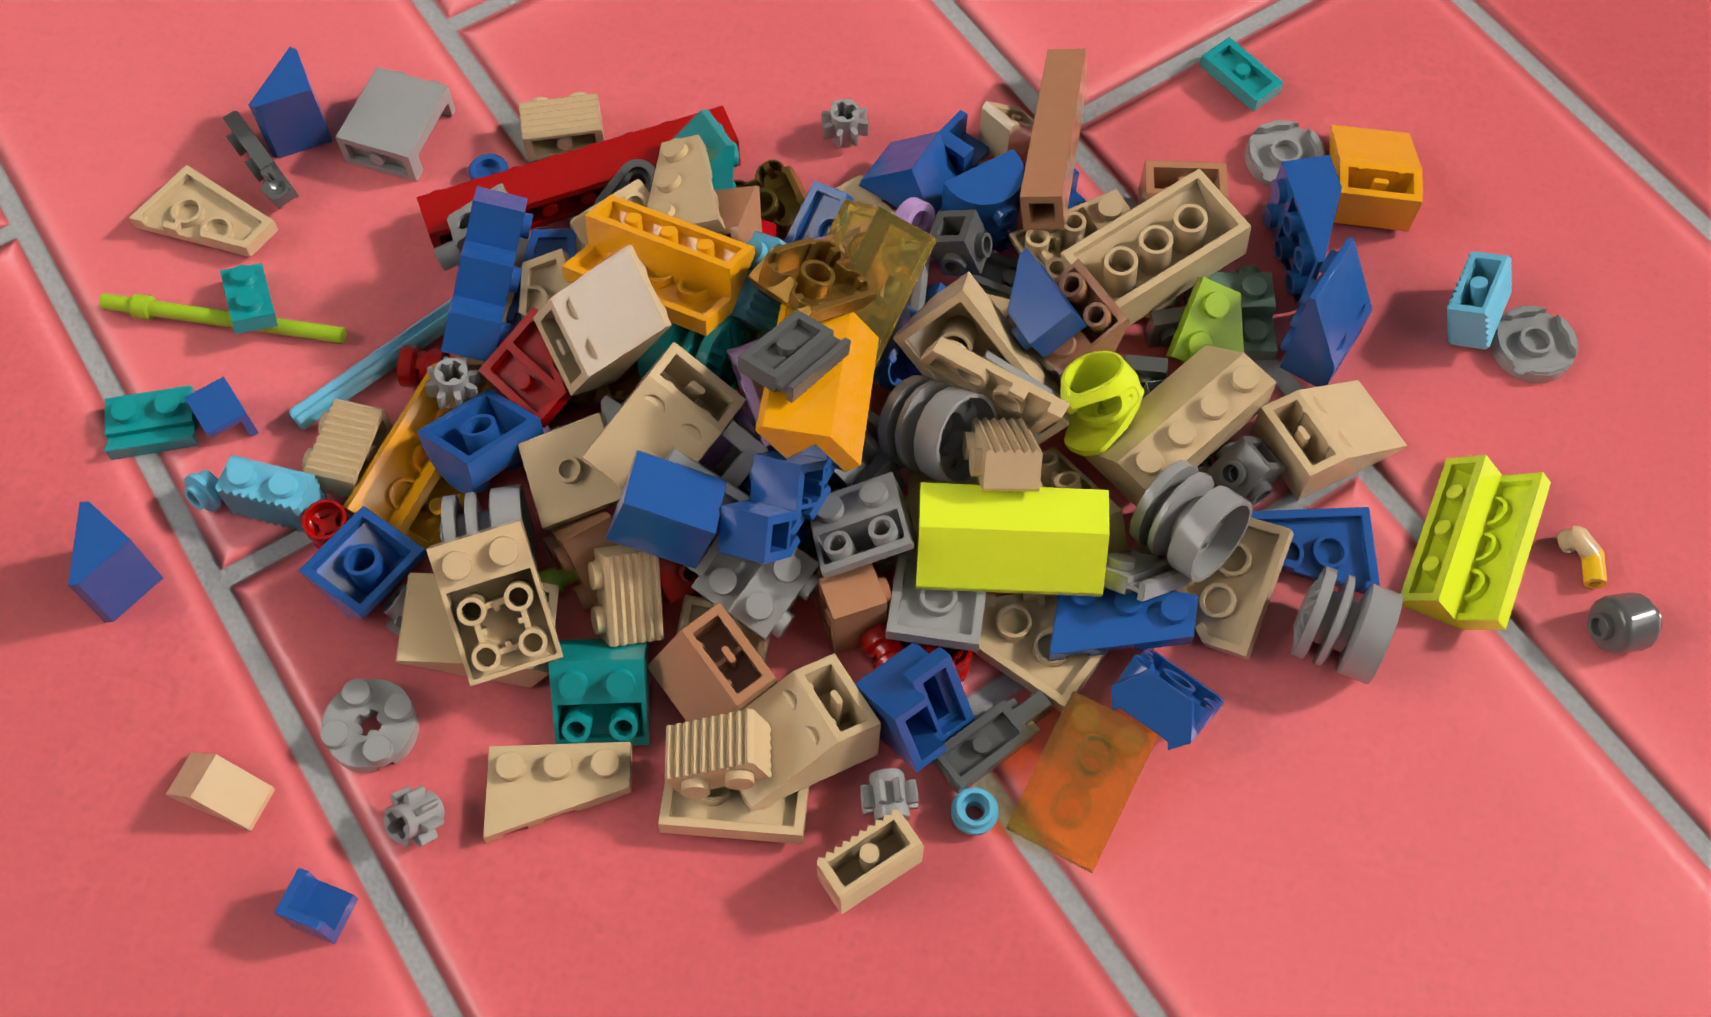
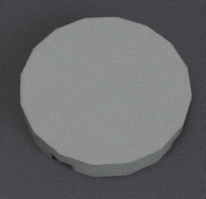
M1274 120L1260 125L1249 138L1244 152L1248 170L1262 184L1271 187L1272 180L1276 179L1282 161L1325 155L1324 144L1315 132L1309 128L1305 131L1298 127L1299 123L1290 120Z
M1519 306L1507 311L1501 317L1490 344L1492 356L1503 370L1520 380L1530 383H1548L1562 377L1573 364L1579 348L1576 333L1564 318L1558 314L1554 317L1551 314L1545 313L1547 309L1539 306Z

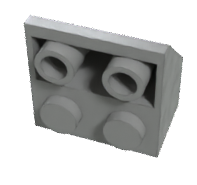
M893 472L829 493L814 520H810L820 569L824 579L914 548L917 538L908 503Z

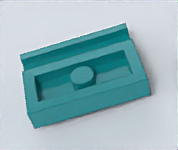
M192 385L106 398L105 436L107 437V446H105V453L108 457L114 460L198 446L196 438L198 420L184 398L195 392Z

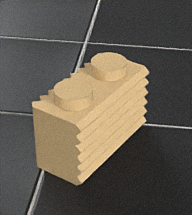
M575 92L569 97L554 99L536 97L530 102L519 103L522 139L527 158L531 162L535 159L542 160L551 155H559L585 147L588 144L605 141L597 93Z
M334 399L329 411H325L322 414L318 425L319 436H317L313 448H308L305 452L302 469L305 473L315 475V479H318L317 483H320L322 491H325L326 494H338L349 498L393 427L385 409Z
M976 416L971 422V432H964L962 450L964 460H969L970 475L978 477L982 491L1038 492L1040 489L1043 453L1026 421L1022 417L1017 421L1013 417L1008 421L1004 417L999 421L993 417L989 421L986 416L980 421Z
M621 544L594 548V562L588 563L589 583L592 590L597 589L598 606L591 608V621L594 633L600 634L610 647L625 646L627 644L634 645L635 643L664 639L659 557Z
M747 708L745 711L738 710L736 713L729 712L727 715L720 714L718 717L711 716L701 720L694 719L692 722L685 721L684 724L676 723L675 726L668 725L666 727L665 782L681 793L682 796L693 799L704 798L710 794V789L725 786L733 790L752 788L754 781L772 776L770 770L772 767L770 762L772 757L770 753L772 748L770 744V724L754 709Z
M892 809L891 815L884 814L883 821L876 819L875 826L868 825L867 831L860 830L858 837L851 835L850 842L843 841L842 847L835 846L834 853L826 852L825 858L818 857V880L838 911L843 914L922 862L924 846L900 810Z

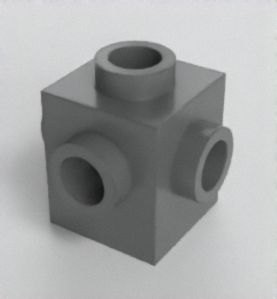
M976 209L938 211L926 241L931 251V256L936 260L943 276H960L967 272H970L971 275H981L986 259L992 253L993 246L991 235L986 232Z
M1242 436L1236 443H1228L1215 454L1214 459L1216 462L1206 473L1212 476L1214 488L1219 485L1227 486L1251 502L1252 505H1255L1271 494L1273 491L1271 484L1287 468L1261 437Z

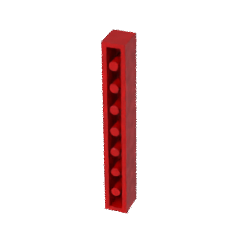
M724 106L709 109L716 121L723 126L725 133L731 141L736 143L739 151L738 166H741L739 140ZM696 114L672 121H665L659 125L635 132H628L619 137L588 144L579 149L559 155H551L539 161L515 166L502 172L482 178H474L462 184L435 190L416 197L433 247H439L453 240L447 218L450 214L473 200L477 186L492 189L502 183L508 194L528 198L525 213L533 214L530 230L583 213L594 206L597 197L626 162L633 159H642L651 163L656 169L661 143L672 140Z

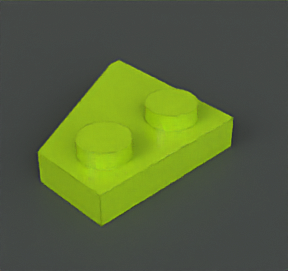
M1197 277L1166 356L1185 363L1205 345L1244 353L1241 293L1206 277Z

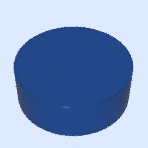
M484 154L471 162L468 172L472 180L502 172L509 168L507 162L501 156Z

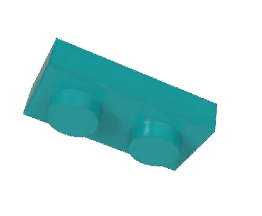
M1230 37L1203 54L1199 65L1253 112L1280 94L1284 84L1282 80Z
M262 263L238 265L234 268L220 270L235 334L278 326Z

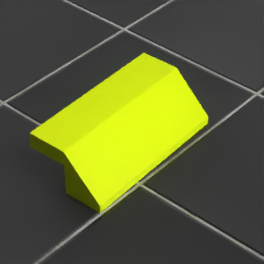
M1487 455L1446 458L1401 591L1403 595L1402 606L1462 630H1506L1551 484L1544 472L1502 475Z
M921 482L916 589L1102 597L1110 535L1109 490L1040 487L1038 492L982 491L981 486L975 484Z

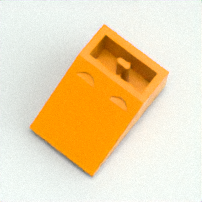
M1331 124L1329 155L1342 187L1334 223L1409 231L1423 202L1422 167L1410 133Z

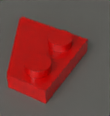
M532 307L478 371L513 403L540 418L542 427L545 428L572 396L533 319L539 310Z

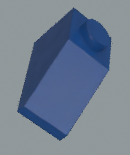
M1027 248L1023 250L1019 255L1007 311L1017 325L1011 332L1026 351L1033 347L1045 358L1087 325L1040 261Z

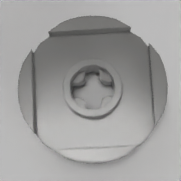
M357 678L347 682L342 691L327 706L322 719L320 735L321 740L327 746L332 756L343 767L358 773H373L380 771L378 768L387 766L391 762L396 764L403 760L415 745L420 726L415 706L400 686L381 679L363 680ZM370 716H377V721L382 725L379 731L370 730L367 736L361 735L363 732L360 726L365 719H369Z

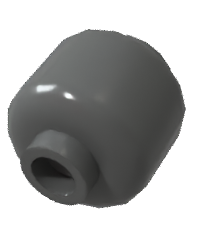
M1631 592L1607 595L1596 600L1590 608L1587 628L1593 641L1600 649L1611 654L1637 652L1651 647L1658 639L1662 627L1661 614L1652 601L1640 593Z

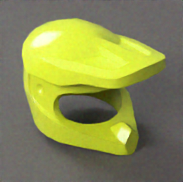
M1095 351L1085 354L1071 362L1061 375L1060 398L1070 403L1066 410L1070 414V422L1065 434L1064 443L1068 449L1081 456H1095L1105 452L1128 428L1140 407L1144 388L1140 384L1137 373L1118 353Z

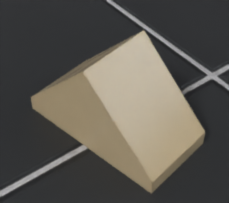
M986 101L981 110L978 141L989 147V153L994 158L1012 149L1020 156L1029 149L1034 118L1022 108Z
M190 753L166 795L169 798L251 832L274 793L275 788L217 754Z

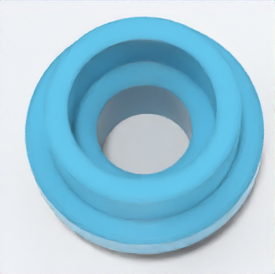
M202 470L198 474L190 473L184 478L186 486L184 494L187 500L199 510L216 511L221 507V501L223 500L215 488L219 479L207 470Z
M977 787L967 788L958 793L953 799L951 818L954 825L961 832L972 836L983 835L989 832L997 822L998 804L988 791ZM976 806L982 810L983 816L980 819L973 820L966 815L965 810L968 807Z

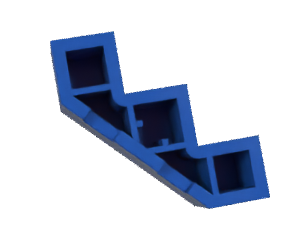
M477 186L460 257L454 294L448 312L441 352L487 361L509 335L511 324L502 322L508 292L517 294L522 268L514 267L519 238L528 239L533 214L525 213L528 198Z
M816 444L787 459L777 450L754 454V461L750 471V500L722 505L721 516L718 521L719 539L717 552L762 564L791 557L800 543L796 533L805 519L814 520L831 491L827 484L835 469H843Z

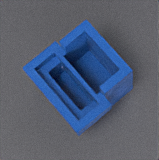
M913 642L855 683L881 723L880 739L916 772L946 752L947 749L944 743L975 721L951 655L941 647H938L929 654Z

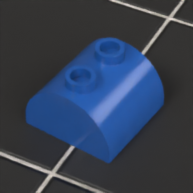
M1012 149L943 182L941 211L976 209L986 232L991 235L992 251L1001 252L1010 247L1012 242L1009 239V234L1017 229L1020 193L1024 177V166L1019 155Z
M488 388L417 431V434L430 461L452 487L462 493H479L490 485L491 478L502 471H512L520 468L523 465L518 444L542 435L544 431L540 418Z

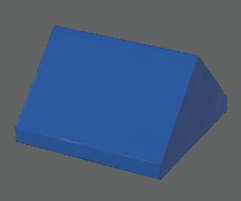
M289 47L248 104L272 156L279 159L333 142L320 104L298 51L295 48Z
M938 131L890 142L862 178L859 186L897 208L908 198L917 197L930 203L934 207L936 216L942 207L943 182L955 177L956 173Z
M636 450L608 529L606 540L696 569L716 534L727 480Z
M89 501L79 502L68 586L104 623L114 622L160 582L163 577L131 539Z
M362 506L298 571L348 619L364 620L424 558L427 552L416 542Z

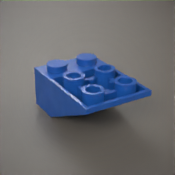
M1330 155L1282 161L1276 179L1272 180L1271 194L1268 202L1262 209L1264 226L1267 229L1270 228L1274 238L1273 249L1277 261H1282L1285 270L1286 290L1289 295L1294 296L1297 308L1302 304L1299 302L1311 279L1317 280L1320 267L1325 260L1342 189Z
M1350 237L1347 238L1339 252L1334 249L1329 251L1320 267V276L1317 280L1311 279L1299 301L1302 304L1290 322L1289 326H1291V329L1280 346V349L1286 352L1280 368L1316 387L1329 385L1361 334L1372 311L1355 240Z

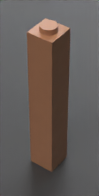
M1086 48L1047 49L1020 193L1023 230H1065L1088 85Z

